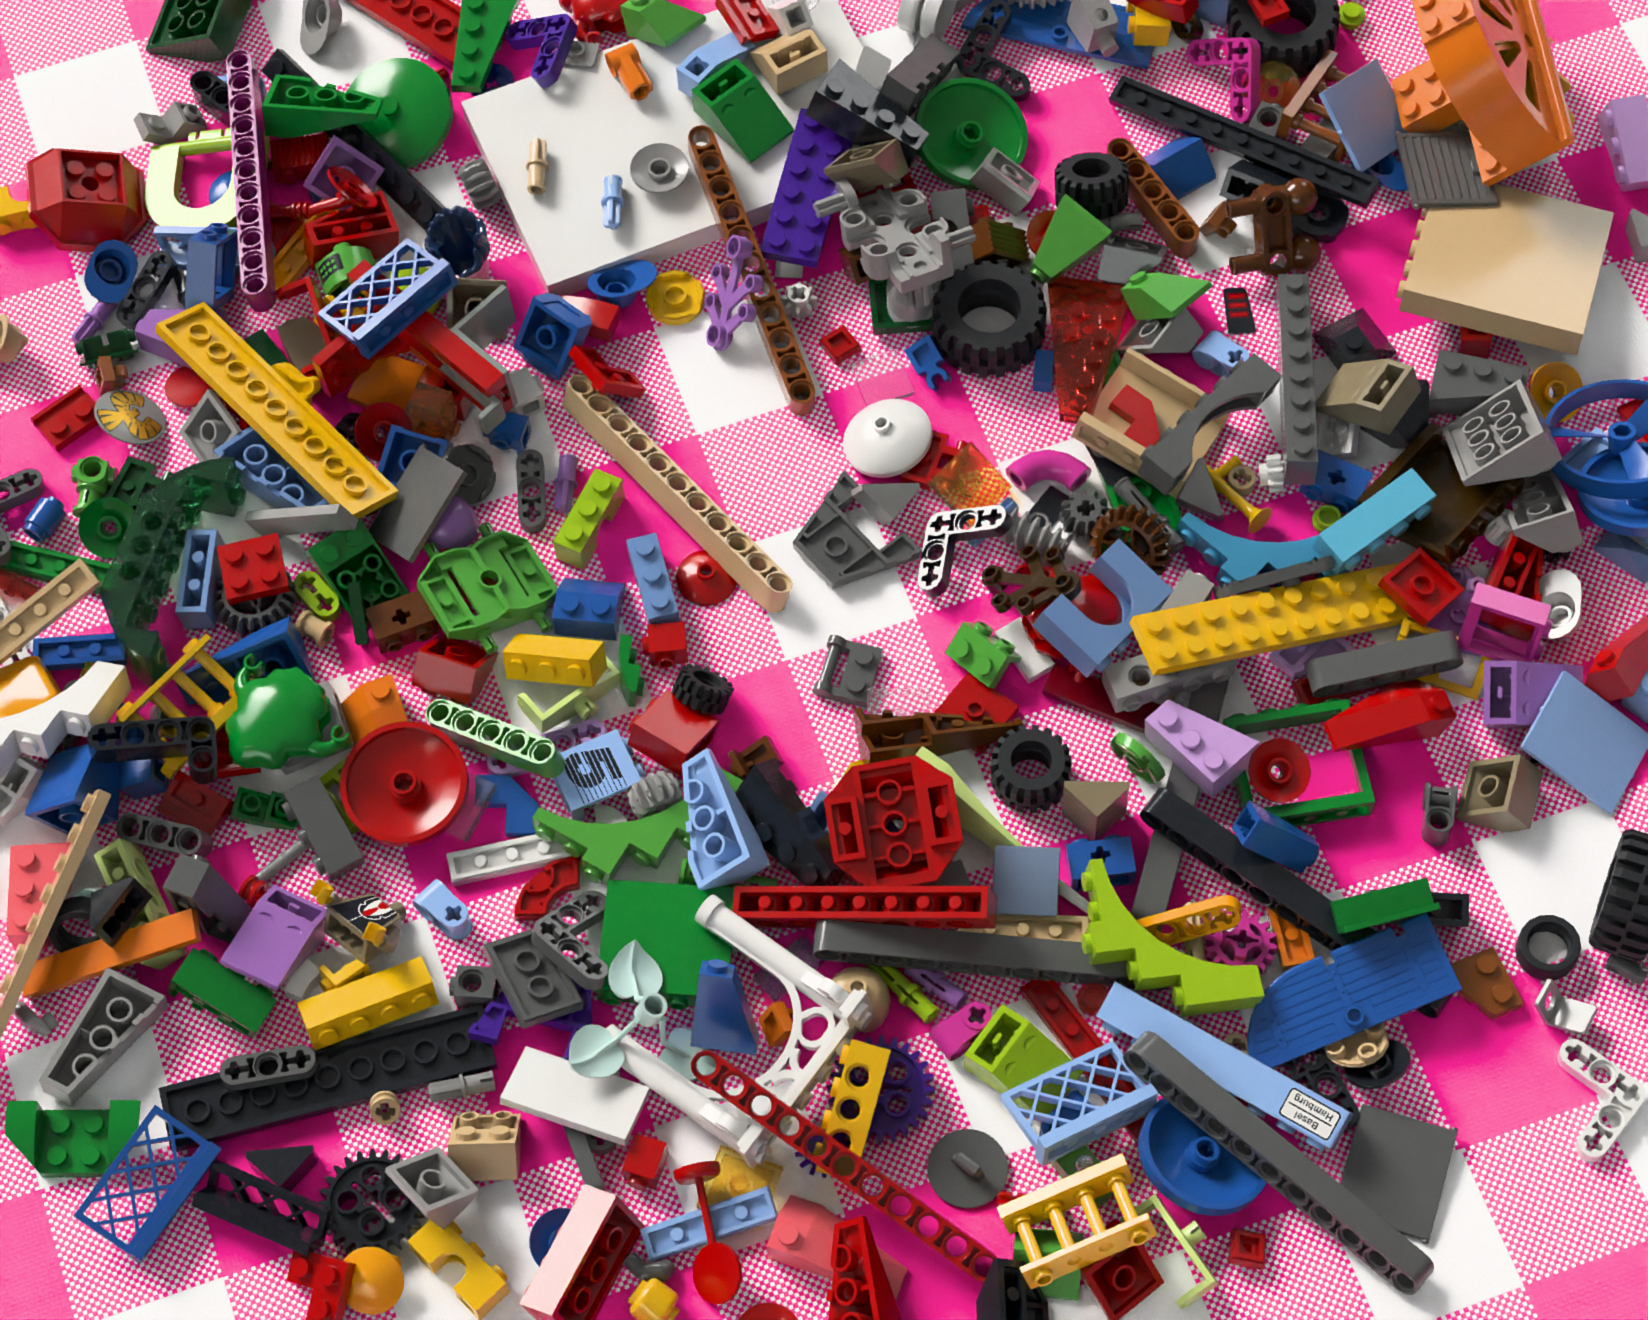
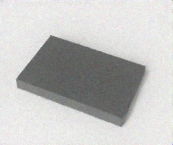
M533 929L484 944L483 953L522 1029L582 1010L584 1005L571 977L533 945L531 941Z

